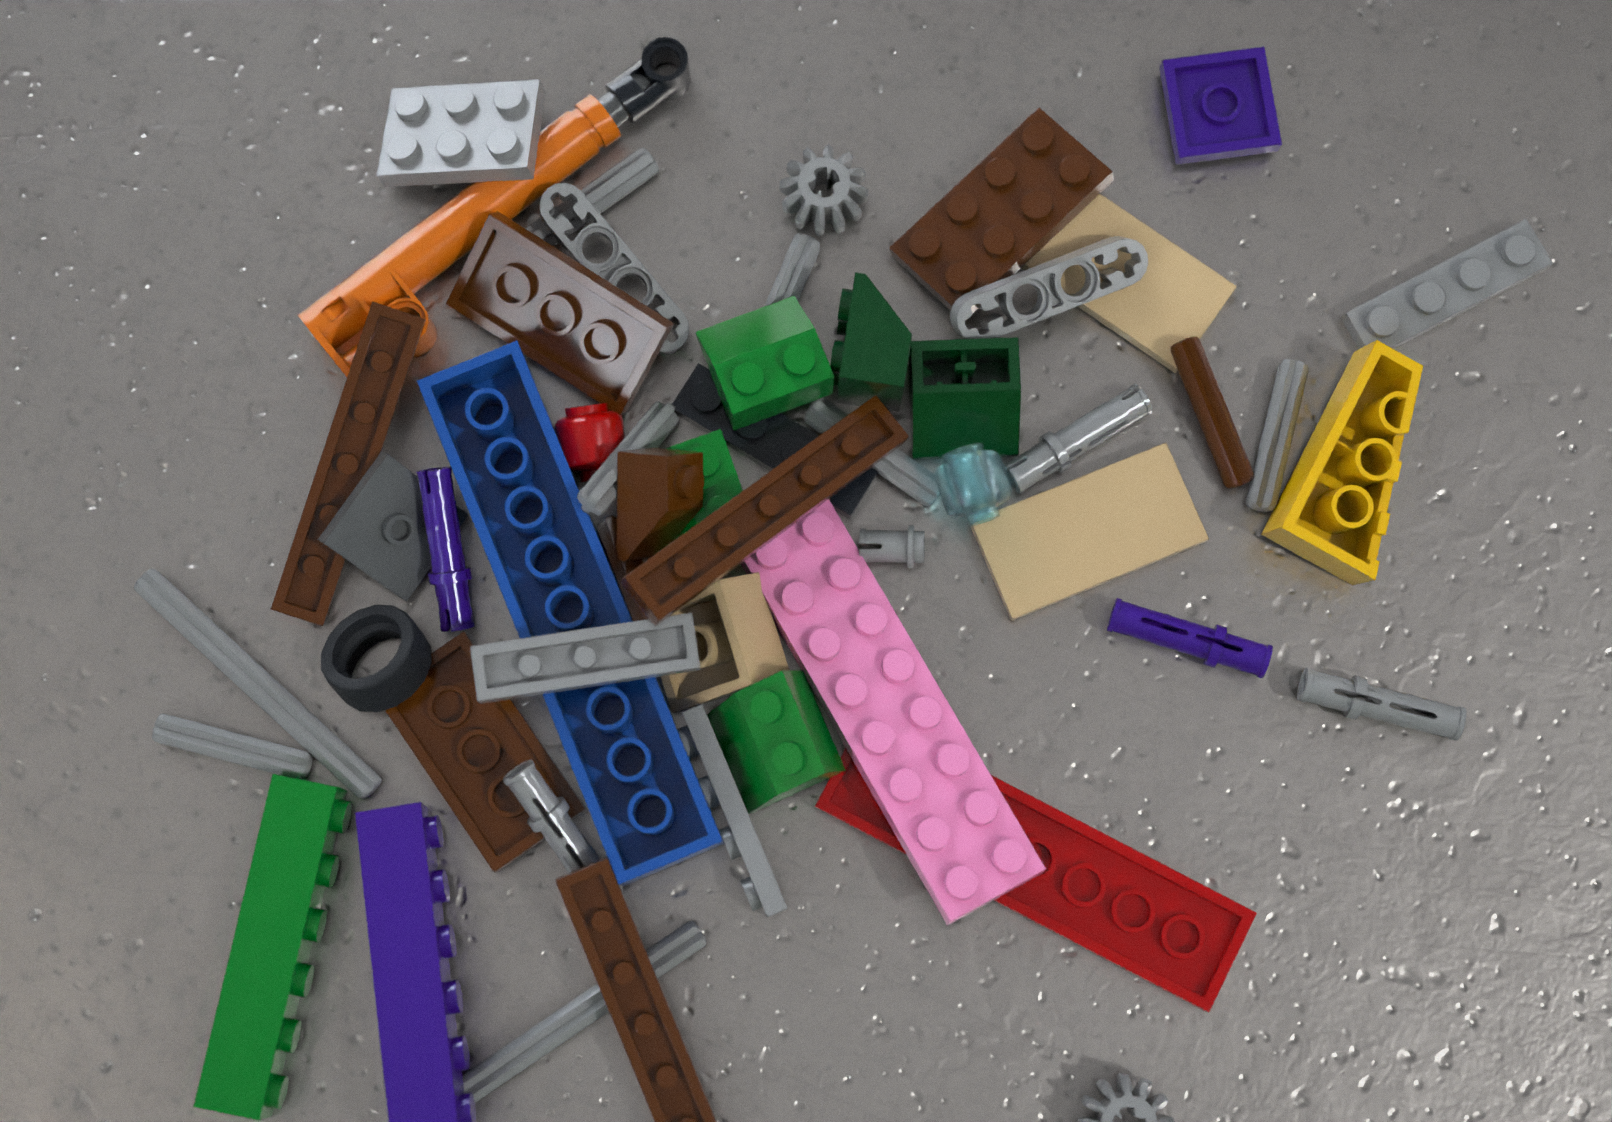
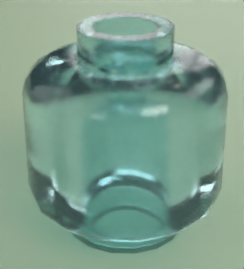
M975 443L942 455L944 463L936 469L935 481L947 515L956 519L967 517L969 526L986 523L1000 517L998 507L1010 499L1012 490L999 453L995 450H984L982 443Z

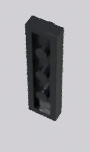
M700 363L697 364L672 403L676 408L674 411L676 415L706 433L721 429L725 442L729 447L769 471L819 436L782 413L733 431L710 370ZM871 467L829 498L836 512L850 520L877 478L878 471Z

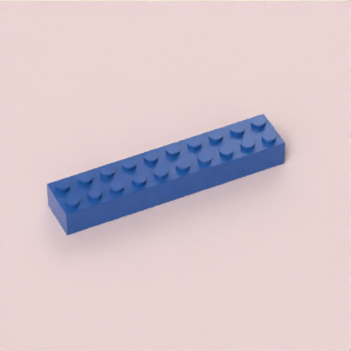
M516 340L417 380L519 638L633 622L590 514L585 513L581 509L582 504L577 499L578 492L580 491L569 467L552 421L518 341ZM657 677L542 694L619 885L626 886L725 844L681 740Z

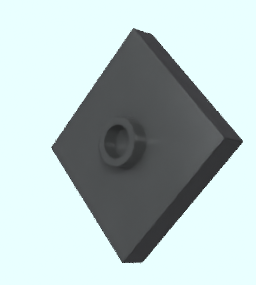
M381 451L318 540L406 602L432 567L422 495L418 477L390 455ZM456 505L460 527L469 514Z

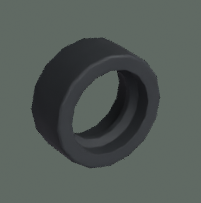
M373 605L357 610L336 626L328 636L321 652V671L328 684L346 704L363 712L387 710L396 707L411 697L425 681L432 663L431 646L425 635L405 611L393 605ZM388 639H401L396 655L387 666L373 675L360 679L352 678L357 661L368 649Z

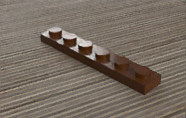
M372 301L271 610L323 626L325 624L346 559L320 542L318 538L383 450L426 319Z
M876 395L631 571L623 578L621 584L656 627L903 445L909 438V435Z
M608 857L555 878L557 887L654 1121L717 1122Z

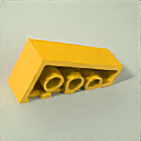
M1378 340L1353 353L1261 535L1352 586L1376 580L1380 563L1377 560L1381 537L1385 536L1390 518V513H1387L1393 484L1398 482L1402 465V461H1399L1404 435L1409 433L1423 365Z

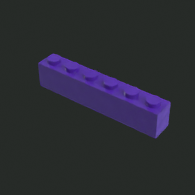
M421 802L355 812L388 1121L476 1122L474 1097L471 1092L464 1093L462 1070L469 1069L470 1057L466 1037L458 1036L455 1014L463 1012V998L458 979L451 980L449 958L456 957V939L452 924H444L442 903L450 901V889L445 869L438 870L436 848H442L444 843L440 818L438 815L432 816L431 810Z

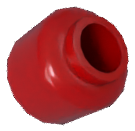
M607 403L565 408L566 416L557 420L554 425V430L572 472H579L581 482L588 481L625 438L622 416L618 412L608 411Z

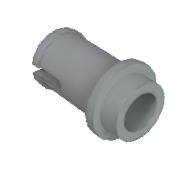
M909 525L908 531L860 529L859 544L882 545L881 549H859V556H862L866 562L907 563L908 568H913L914 563H924L925 531H914V525Z

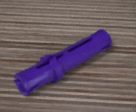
M451 466L442 467V469L441 467L417 471V477L422 495L423 513L432 572L428 573L429 584L435 586L441 632H448L451 628V632L473 628L475 623L470 605L467 579L472 578L470 567L465 566L459 520L453 491Z
M1120 598L1115 600L1106 630L1204 659L1203 665L1215 668L1218 663L1256 675L1258 678L1265 676L1273 651L1272 645H1264L1227 633V627L1216 624L1214 629L1166 613L1122 601Z

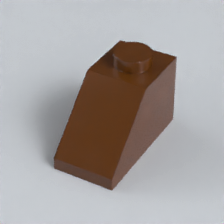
M661 448L617 451V560L629 561L654 556L672 543L703 507V452Z

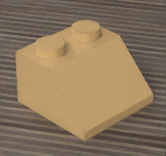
M759 572L719 579L671 615L693 614L701 670L661 676L672 713L731 696L735 692L781 670H789L772 612L762 593Z

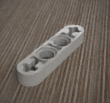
M557 183L547 188L540 200V214L548 230L575 261L611 284L617 286V283L626 276L639 277L646 285L647 290L646 296L641 303L649 307L654 298H658L663 305L656 307L654 311L669 321L673 319L678 324L674 331L677 340L670 343L666 339L658 354L663 356L678 352L686 343L689 334V323L684 313L580 189L568 183ZM556 197H559L564 202L571 198L576 201L573 206V214L581 225H583L587 217H590L595 222L583 228L574 241H570L566 236L574 232V227L564 216H560L556 220L551 217L554 211L552 200ZM594 235L607 238L613 247L612 256L604 263L595 264L588 261L582 253V246L587 238Z
M1122 236L1106 238L965 293L952 305L950 312L951 325L954 331L965 339L1001 337L1133 285L1146 273L1148 254L1144 246L1136 240ZM1118 249L1131 254V259L1124 263V273L1115 268H1107L1099 272L1092 262L1093 257L1095 263L1101 265L1114 262L1118 259ZM1079 265L1085 272L1086 280L1084 286L1075 294H1067L1061 287L1062 274L1068 267ZM1031 284L1037 291L1038 299L1036 305L1026 313H1018L1013 306V294L1021 285ZM998 295L999 304L994 299V296ZM974 305L984 311L1000 306L1003 313L1007 316V320L1003 321V316L997 313L987 315L981 319L982 328L979 330L969 324H965V320L972 316L971 307Z

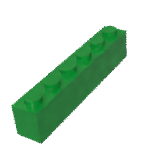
M272 774L193 1107L260 1121L272 1117L274 1109H281L284 1103L289 1083L288 1076L282 1075L287 1053H294L301 1033V1020L295 1019L300 997L306 998L309 994L314 976V965L308 964L313 942H320L326 925L327 911L321 909L325 887H333L339 869V856L333 855L338 833L344 834L346 832L351 817L352 803L351 801H346L348 790Z

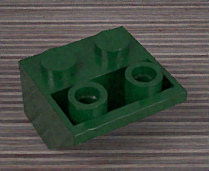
M855 272L853 289L842 288L839 304L837 335L845 336V342L834 340L830 363L835 376L834 386L838 387L837 403L861 406L876 395L889 411L900 412L912 333L866 274Z
M1019 338L911 341L908 358L912 459L1018 456L1021 408Z

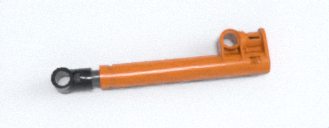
M661 37L649 42L643 50L641 59L605 85L606 94L598 100L591 94L587 95L574 105L572 111H566L541 130L537 147L534 179L471 183L298 314V317L344 375L348 376L372 301L426 319L414 357H420L428 353L435 344L437 331L426 309L414 294L472 250L489 214L498 211L512 220L540 199L547 188L561 183L599 154V150L602 147L607 148L620 138L621 133L618 127L628 120L634 124L664 100H675L681 97L688 90L691 81L688 54L684 46L676 39ZM670 62L679 67L675 73L668 76H662L654 72V69L662 63Z

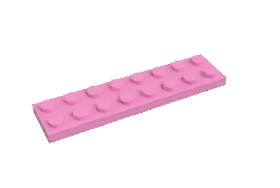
M828 499L742 562L741 565L746 574L759 572L762 593L772 612L775 625L800 669L803 670L808 683L947 926L1042 874L1046 870L1045 866L862 556H859L856 544L830 500Z

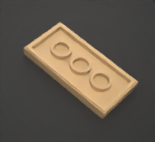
M1099 194L1021 269L1027 270L1113 236H1122L1138 241L1144 246L1148 254V266L1143 277L1133 285L1077 307L1176 374L1178 368L1170 351L1171 346L1193 336L1201 339L1237 286ZM1118 249V259L1114 262L1101 265L1095 263L1094 257L1092 262L1099 272L1107 268H1115L1124 273V263L1131 259V254ZM1072 265L1063 272L1061 287L1065 293L1075 294L1082 289L1086 280L1083 268L1079 265Z
M1167 443L1143 451L970 522V527L1011 621L1191 549L1209 540Z

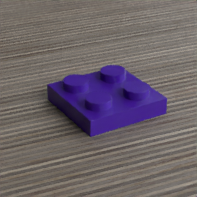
M1265 47L1162 60L1159 69L1176 165L1278 152L1282 146Z

